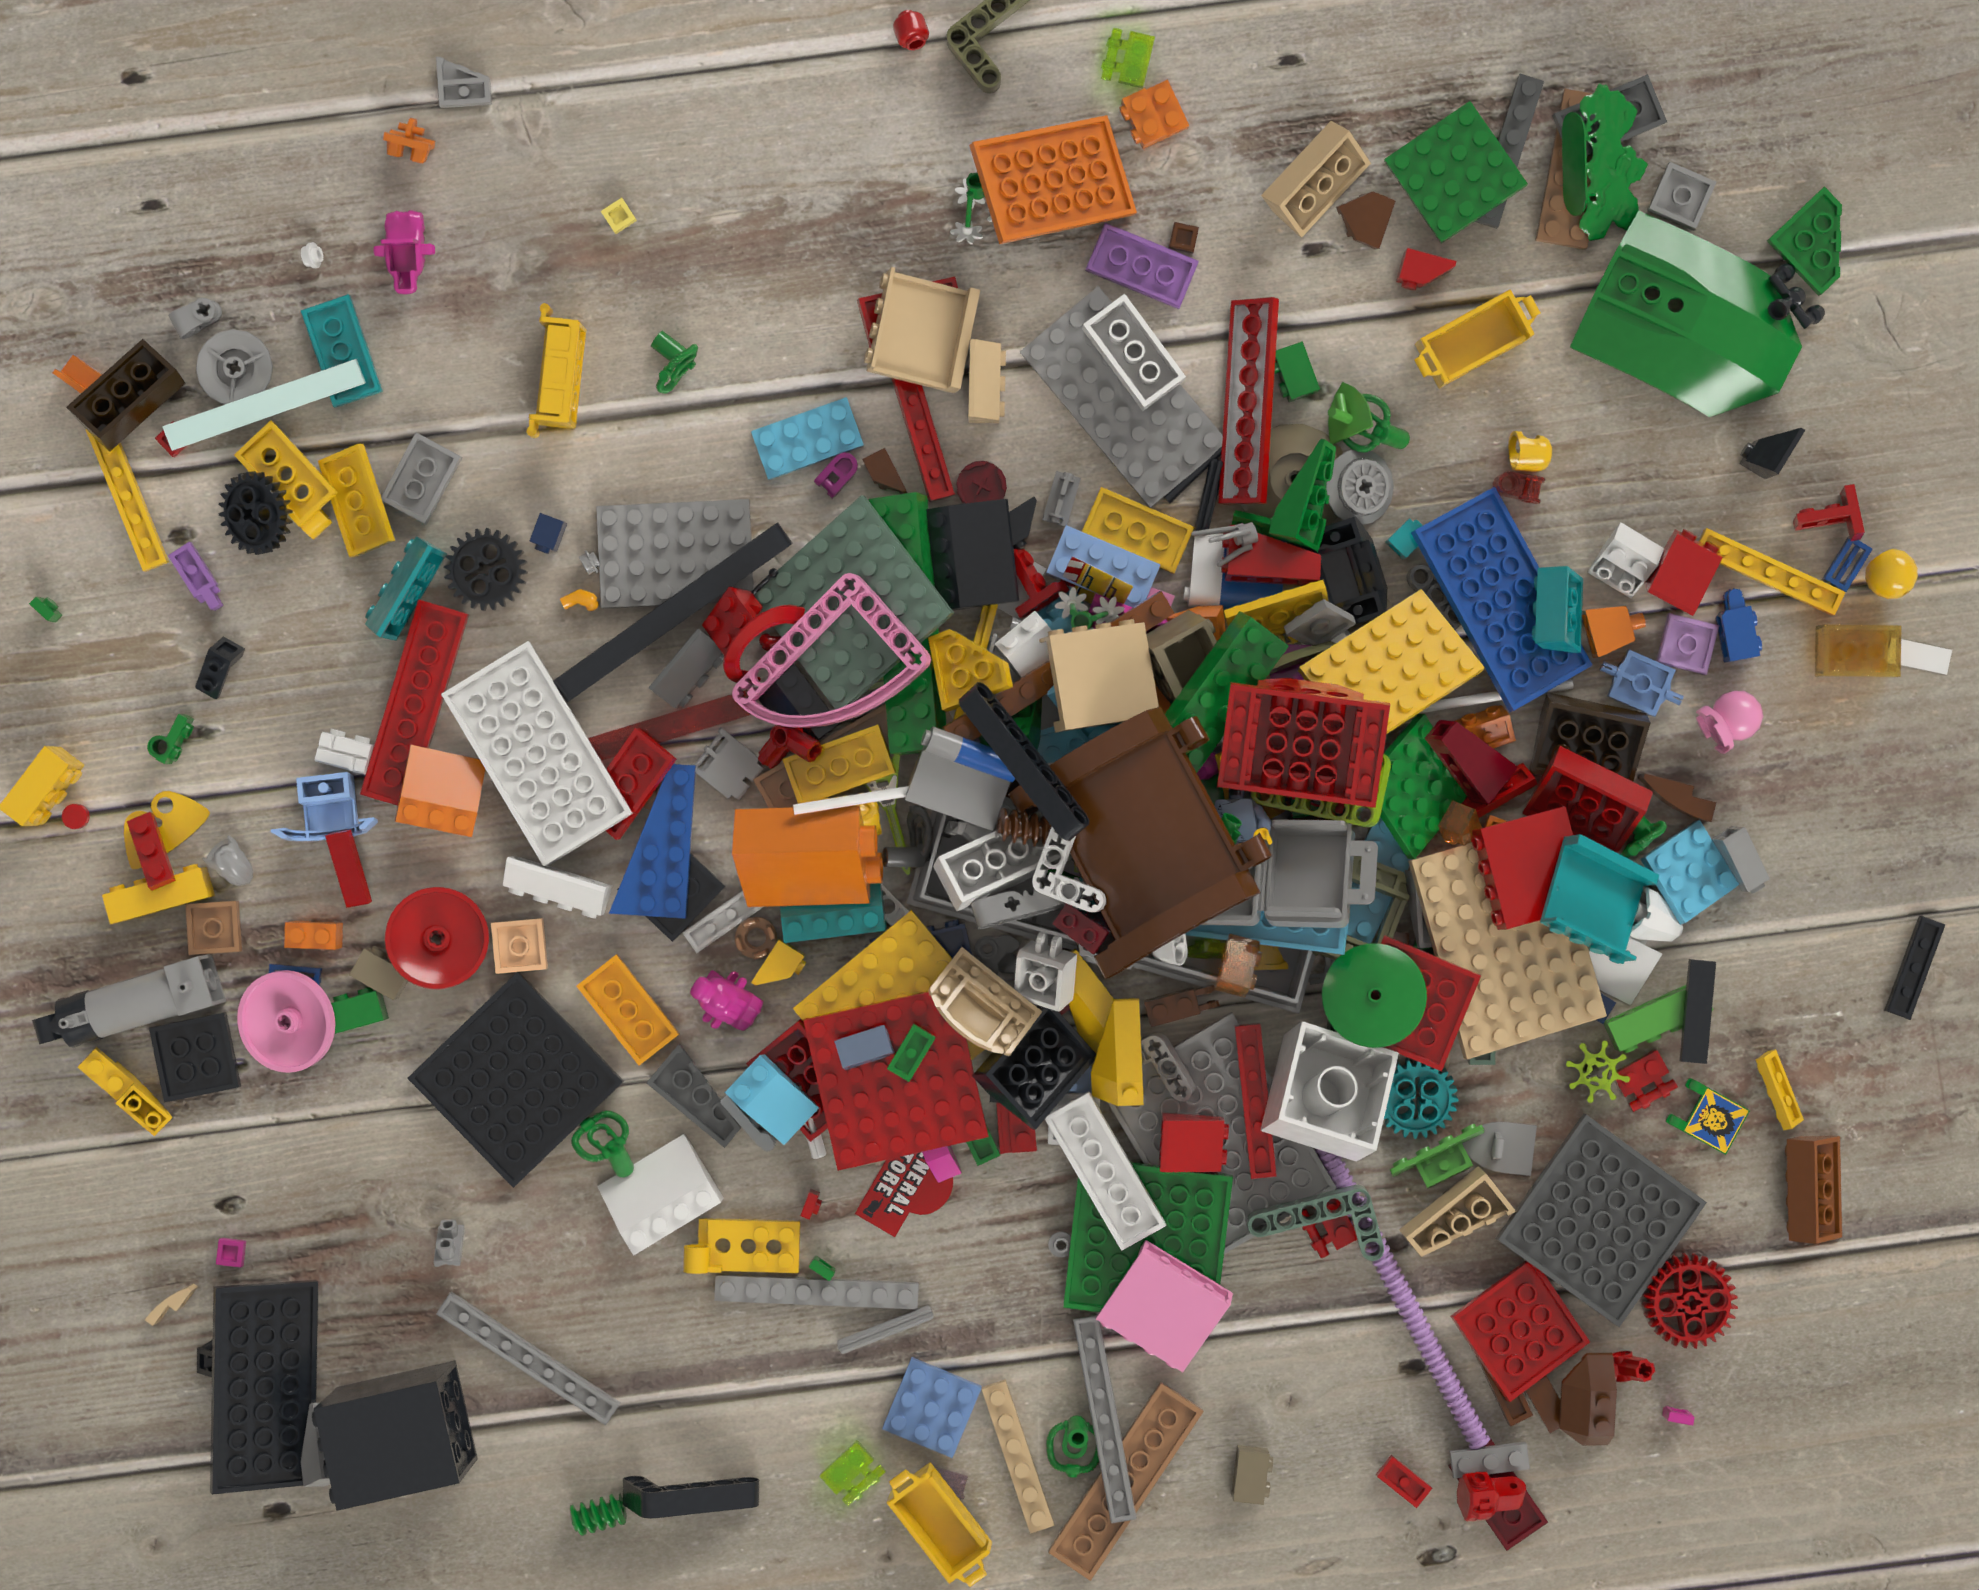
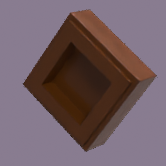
M1174 222L1169 248L1194 253L1199 227Z

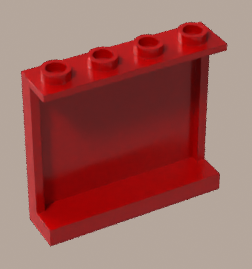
M1566 806L1548 809L1544 812L1472 830L1471 842L1479 857L1478 869L1485 880L1484 892L1487 900L1490 901L1492 907L1491 919L1497 930H1507L1541 920L1563 839L1566 836L1573 835Z

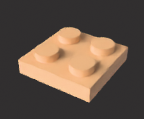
M543 918L491 923L496 974L548 969Z

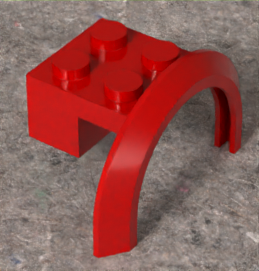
M728 587L702 624L724 655L723 669L726 676L731 681L738 683L748 672L740 668V659L746 646L758 634L772 626L779 624L795 625L804 615V607L782 605L758 615L763 607L751 591Z

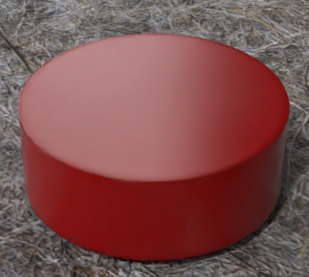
M70 804L62 812V821L70 829H81L88 824L90 819L88 809L81 804Z

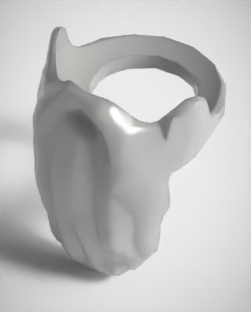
M229 835L227 836L228 839L218 843L209 852L207 858H202L208 867L215 869L230 884L237 886L250 884L253 878L251 863L246 858L245 853L239 849L238 843Z

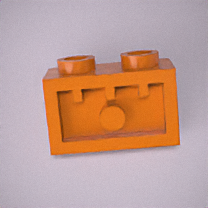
M1503 705L1489 706L1484 711L1475 714L1469 713L1455 720L1492 748L1516 741L1510 714Z

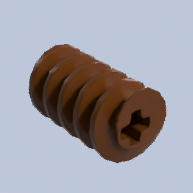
M1001 808L997 818L995 837L1000 833L1002 841L1005 842L1008 835H1011L1012 843L1014 844L1018 837H1021L1023 845H1026L1028 839H1032L1033 847H1036L1040 840L1044 848L1052 826L1044 815L1038 821L1037 814L1033 813L1028 820V815L1025 811L1021 812L1018 818L1016 810H1011L1008 815L1007 809Z

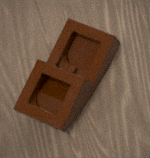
M1544 1376L1528 1388L1526 1393L1549 1433H1552L1560 1428V1398L1548 1377Z

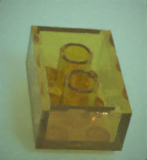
M1824 624L1816 626L1815 677H1901V625Z

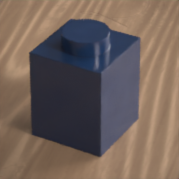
M539 513L529 541L536 544L534 549L546 554H549L550 550L557 552L567 523Z

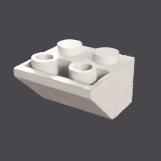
M1620 522L1605 542L1588 573L1631 599L1658 566L1664 548Z

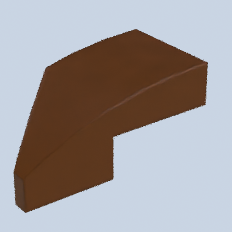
M885 448L862 459L874 484H878L880 489H890L900 494L908 493Z

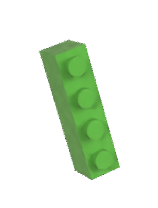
M1686 985L1605 1020L1604 1026L1614 1049L1628 1053L1637 1049V1044L1643 1041L1650 1043L1660 1039L1661 1033L1668 1030L1671 1033L1681 1030L1683 1026Z

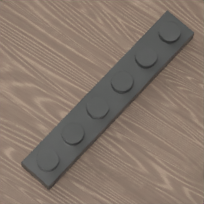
M1521 73L1518 75L1498 139L1516 167H1518L1544 84L1543 80ZM1507 200L1475 222L1497 229Z

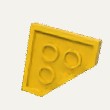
M948 629L928 637L943 711L949 712L959 708V699L977 682L984 683L993 694L1013 687L1008 662L963 635Z

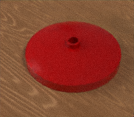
M444 887L425 888L408 895L391 913L385 931V948L394 969L401 977L413 985L432 990L451 988L469 979L482 964L489 944L487 922L479 907L463 893ZM438 935L441 938V943L436 944L431 941V938Z

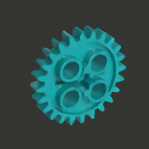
M1408 1057L1405 1058V1065L1403 1066L1397 1061V1069L1394 1072L1384 1116L1386 1127L1388 1128L1393 1125V1132L1395 1134L1402 1129V1134L1405 1138L1409 1132H1412L1414 1139H1417L1418 1132H1422L1425 1138H1427L1428 1130L1437 1134L1436 1126L1439 1125L1445 1128L1444 1119L1452 1121L1449 1111H1457L1455 1105L1452 1104L1459 1100L1457 1095L1453 1094L1458 1091L1456 1085H1451L1454 1082L1453 1077H1446L1448 1075L1446 1068L1439 1071L1418 1061L1411 1063ZM1419 1077L1417 1090L1420 1094V1096L1417 1097L1418 1117L1414 1119L1413 1117L1415 1113V1104L1412 1099H1415L1416 1097L1415 1078ZM1404 1081L1410 1082L1408 1088L1403 1090L1398 1088L1400 1083ZM1435 1082L1436 1084L1431 1090L1424 1089L1426 1083ZM1427 1106L1435 1107L1430 1114L1422 1112ZM1399 1107H1409V1110L1406 1113H1397Z

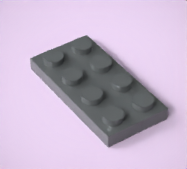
M1648 74L1610 90H1619L1625 96L1626 101L1631 102L1637 109L1633 125L1621 138V142L1667 123ZM1580 103L1552 115L1561 139L1562 123L1568 113L1575 112L1579 114L1586 125L1587 119L1580 111ZM1595 114L1590 115V121L1595 118ZM1599 121L1590 126L1592 130L1588 132V135L1598 130L1600 126ZM1595 137L1590 138L1592 142H1597ZM1586 141V154L1589 156L1593 154V148Z

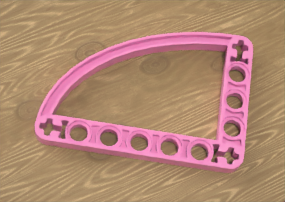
M847 573L734 686L732 695L734 700L745 711L771 724L794 728L827 726L859 716L895 696L928 668L931 658L928 651L860 576ZM849 580H851V581H856V582L853 584L854 587H855L854 590L848 589V588H849V584H848V581H849ZM838 590L843 591L845 593L842 595L838 593ZM836 596L839 599V606L836 610L831 611L828 607V601L831 597ZM870 596L874 601L872 609L865 611L862 607V601ZM851 604L907 666L898 675L871 694L849 705L820 714L805 716L784 715L771 711L756 702ZM818 614L822 622L818 628L813 629L810 625V620L812 616ZM883 615H887L890 618V625L886 629H881L878 623ZM800 632L804 637L802 645L796 647L792 639L796 633ZM903 633L907 637V642L904 647L898 648L895 644V638ZM782 650L786 654V660L783 664L778 665L775 661V655L778 651ZM909 650H912L915 654H922V656L920 657L922 663L913 664L915 658L912 654L907 652ZM765 668L768 671V679L761 683L757 678L759 670ZM743 688H744V689H750V690L747 692V694H748V696H749L748 698H743V697H742L743 694H744V693L742 692V689H743Z

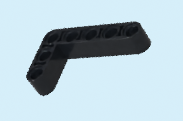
M628 1476L623 1478L622 1504L638 1516L647 1519L754 1508L759 1506V1479L742 1477L658 1486L645 1477Z

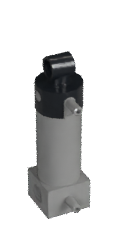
M206 954L164 966V969L98 989L86 990L67 998H60L55 1002L54 1014L34 1019L32 1022L39 1045L63 1038L69 1047L75 1048L81 1044L98 1041L104 1037L221 1004L226 1002V998L212 954Z

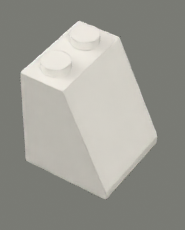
M1034 611L998 640L995 645L1009 666L1022 678L1049 661L1047 642L1040 643L1039 639L1047 637L1048 631L1052 630L1038 613Z

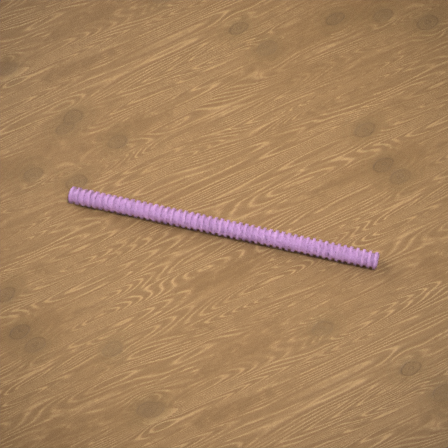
M1316 1148L1314 1149L1337 1189L1357 1185L1356 1182H1352L1353 1177L1348 1174L1350 1172L1349 1169L1344 1167L1346 1163L1341 1161L1342 1157ZM1361 1192L1354 1193L1352 1196L1353 1203L1360 1204L1364 1201L1363 1196L1359 1195ZM1363 1217L1359 1220L1358 1226L1360 1228H1368L1371 1225L1372 1219ZM1382 1238L1384 1245L1383 1256L1372 1263L1378 1267L1376 1271L1381 1273L1380 1279L1385 1281L1384 1286L1389 1288L1387 1292L1392 1294L1391 1299L1396 1302L1395 1307L1400 1309L1398 1313L1401 1316L1403 1315L1402 1320L1404 1323H1407L1406 1328L1411 1330L1410 1336L1414 1337V1343L1418 1344V1351H1422L1421 1357L1425 1358V1364L1429 1365V1372H1433L1432 1377L1436 1379V1385L1440 1386V1393H1444L1443 1398L1447 1400V1406L1451 1407V1414H1455V1421H1459L1457 1425L1459 1428H1462V1435H1466V1442H1470L1469 1448L1479 1449L1489 1442L1490 1437L1485 1435L1486 1430L1482 1428V1422L1478 1421V1414H1474L1475 1409L1471 1407V1401L1467 1400V1393H1463V1386H1459L1461 1382L1459 1379H1456L1457 1374L1452 1372V1365H1448L1449 1359L1445 1358V1352L1441 1351V1344H1437L1438 1338L1433 1336L1435 1333L1433 1330H1430V1323H1426L1427 1317L1423 1316V1310L1418 1308L1420 1304L1415 1302L1416 1296L1411 1294L1412 1289L1407 1287L1409 1285L1408 1281H1404L1405 1276L1400 1273L1401 1268L1396 1266L1398 1264L1397 1260H1393L1394 1255L1392 1252H1389V1245H1385L1386 1239ZM1376 1242L1367 1243L1365 1248L1366 1252L1370 1253L1378 1249Z

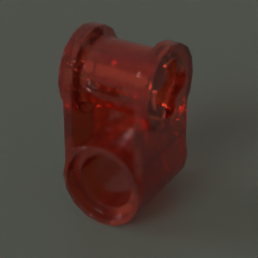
M1507 471L1494 479L1493 487H1496L1500 496L1518 499L1525 503L1540 504L1539 494L1542 483H1545V478ZM1504 477L1509 478L1512 482L1510 490H1506L1502 486V479Z

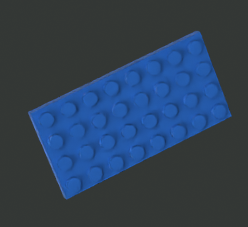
M1496 487L1487 490L1411 532L1509 713L1593 665L1582 644L1581 653L1543 649L1533 640L1532 628L1536 626L1533 603L1537 600L1534 578L1537 576L1539 566Z

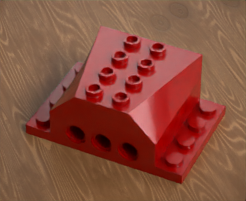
M1291 678L1258 680L1257 686L1231 682L1217 787L1376 808L1390 703L1364 700L1363 693L1330 683Z

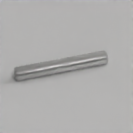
M927 1305L840 1339L837 1342L838 1349L841 1354H845L932 1320L934 1317L932 1309Z

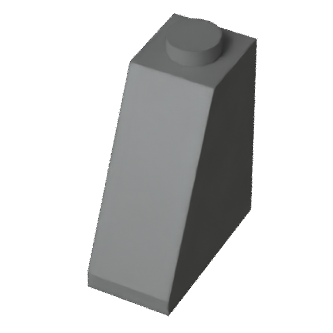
M1731 826L1711 838L1739 883L1738 886L1741 891L1755 893L1765 887L1764 882L1770 878L1745 827Z

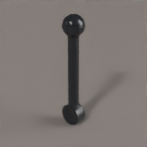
M776 568L770 569L769 574L751 591L752 594L755 595L768 581L776 578L779 573Z

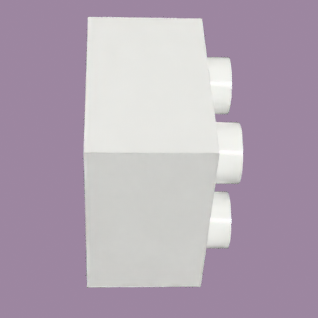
M1303 1021L1283 1036L1260 1131L1356 1162L1377 1151L1399 1053L1383 1047L1370 1048L1359 1046L1347 1041L1337 1032Z

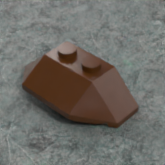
M1612 1352L1586 1353L1581 1358L1582 1360L1561 1381L1559 1427L1582 1446L1608 1445L1615 1434L1617 1399Z

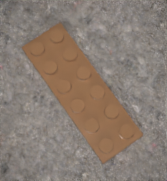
M1565 88L1562 94L1560 111L1580 103L1584 96L1593 93ZM1556 127L1535 241L1586 250L1589 242L1588 234L1584 233L1579 225L1582 216L1587 210V204L1585 210L1579 216L1571 215L1566 209L1563 198L1562 139ZM1593 154L1587 156V162L1592 159ZM1587 175V188H1588V187L1590 186L1591 181L1589 180L1588 175ZM1589 196L1590 201H1596V196Z

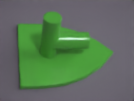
M1342 382L1328 410L1329 438L1332 445L1373 427L1371 411L1364 396L1355 387Z

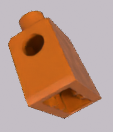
M1626 606L1582 611V620L1593 658L1601 657L1634 642L1635 635L1633 630L1646 627L1643 613L1629 616Z

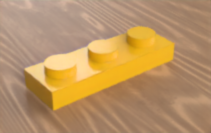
M1770 1050L1755 1059L1757 1068L1762 1075L1767 1088V1094L1772 1100L1776 1110V1117L1781 1123L1783 1131L1793 1129L1804 1118L1777 1050Z

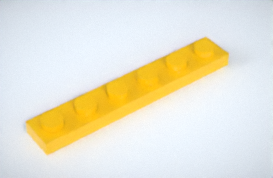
M85 429L142 570L147 572L169 563L121 442L109 452Z
M1708 528L1703 530L1699 542L1703 544L1708 541L1720 548L1718 552L1723 557L1720 562L1721 565L1831 616L1836 614L1845 595L1844 591Z

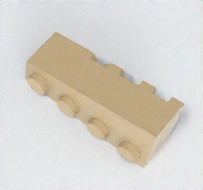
M1477 1166L1399 1229V1231L1422 1257L1450 1244L1452 1240L1460 1236H1467L1473 1233V1230L1484 1225H1490L1496 1222V1219L1505 1215L1509 1216L1516 1211L1488 1175Z

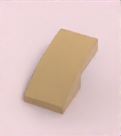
M192 1284L172 1294L156 1306L146 1317L145 1321L154 1326L161 1321L169 1308L178 1311L184 1307L198 1286Z

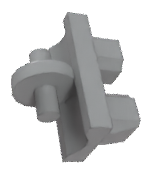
M442 1220L440 1226H438L433 1261L435 1267L444 1264L460 1266L465 1227L464 1225H457L456 1220Z

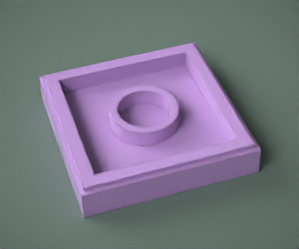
M1668 613L1656 661L1666 666L1707 675L1719 625Z

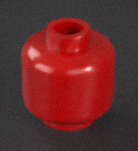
M905 10L893 22V30L901 47L908 50H918L926 44L929 38V29L921 13Z

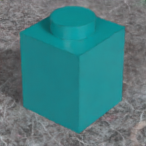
M1409 518L1385 543L1403 560L1418 547L1411 532L1423 525L1418 520L1412 521Z

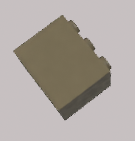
M1190 610L1146 634L1154 680L1171 705L1217 643L1213 635L1216 631L1212 622Z

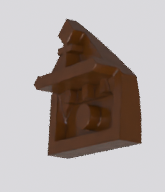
M1372 191L1361 194L1359 197L1337 206V212L1339 215L1341 214L1347 229V237H1352L1354 241L1372 249H1380L1396 201Z

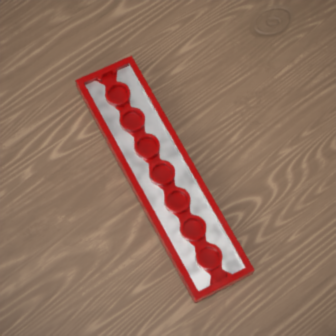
M1275 297L1231 300L1221 453L1223 465L1220 473L1219 504H1266L1279 309V299Z

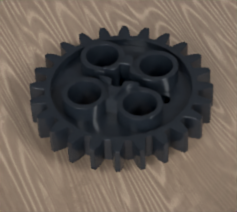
M256 471L240 473L238 477L231 478V484H225L228 492L220 494L225 499V502L218 504L224 508V512L218 514L221 517H225V521L221 523V526L228 527L225 535H232L231 543H239L238 549H246L247 554L255 553V555H260L280 548V543L286 542L283 534L291 532L286 525L293 523L291 519L287 518V515L293 513V510L286 507L291 502L283 498L286 490L279 491L280 482L272 483L273 476H265L264 472L256 473Z
M489 528L485 529L484 535H482L479 529H475L474 537L469 532H466V541L457 538L460 546L458 548L450 546L454 555L445 556L451 561V564L444 565L443 567L450 570V574H447L444 578L453 581L449 584L448 589H457L453 596L455 598L463 596L461 603L464 605L471 601L472 609H476L478 604H480L482 611H486L488 604L494 611L497 608V603L502 607H506V598L514 602L515 599L512 593L521 594V590L517 586L518 584H526V582L520 577L521 575L528 574V571L521 569V566L525 565L527 561L519 559L524 551L514 550L518 543L514 541L509 544L510 536L507 534L500 539L501 531L496 530L492 536ZM490 546L497 548V555L493 559L486 557V550ZM472 557L475 562L474 567L466 571L463 567V562L466 558ZM501 559H506L505 563L490 568L488 570L489 575L480 573L471 580L466 581L467 576L482 571L484 564L492 566ZM501 569H507L509 577L505 582H499L497 578V573ZM484 580L486 589L484 592L477 594L474 586L477 581Z

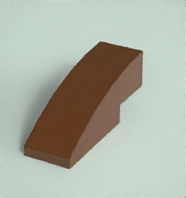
M1639 773L1638 779L1647 789L1653 791V794L1662 802L1689 817L1704 822H1712L1717 802L1692 796L1694 786Z

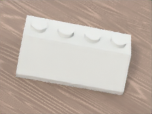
M518 856L507 857L503 886L509 887L508 892L523 896L525 892L534 895L533 900L546 904L548 900L558 903V908L572 911L574 907L582 910L581 914L596 919L597 915H604L613 885L551 866L544 867L541 863Z

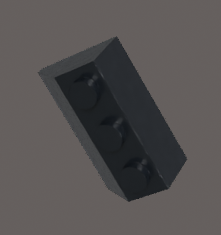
M795 663L758 699L765 708L784 715L805 716L830 711ZM840 722L827 726L802 729L803 732L819 741L840 725Z

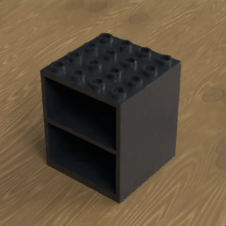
M456 1360L336 1387L312 1412V1422L315 1428L318 1427L320 1436L317 1440L320 1453L324 1454L326 1462L323 1464L324 1475L327 1479L329 1478L331 1484L329 1497L331 1503L335 1504L336 1511L459 1484L478 1460Z

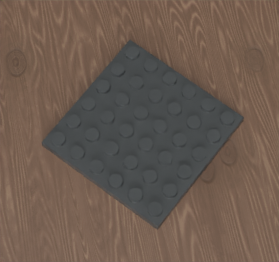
M1583 1113L1515 1210L1516 1212L1511 1215L1495 1239L1613 1324L1620 1327L1647 1289V1286L1652 1282V1276L1657 1275L1658 1269L1664 1265L1707 1202Z

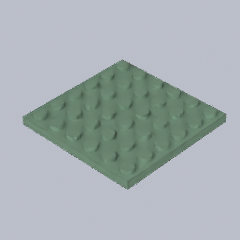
M863 495L857 498L778 569L779 573L776 578L768 581L754 595L763 608L761 610L763 612L777 606L794 605L804 607L806 613L844 574H856L869 585L920 643L955 614L866 496ZM849 580V581H848V584H849V588H848V589L854 590L855 587H854L853 584H854L856 581H851V580ZM838 590V593L842 595L845 593L843 591ZM836 596L831 597L828 601V607L833 611L839 606V599ZM870 596L864 598L862 601L863 609L865 611L872 609L874 605L873 599ZM852 604L798 658L835 710L853 703L901 661ZM818 614L812 616L810 625L813 629L821 625V617ZM883 615L880 617L878 623L881 629H886L890 625L889 616ZM794 624L775 625L774 628L783 637ZM799 632L793 636L794 646L799 647L804 641L802 633ZM901 633L895 638V644L898 648L905 646L907 637Z

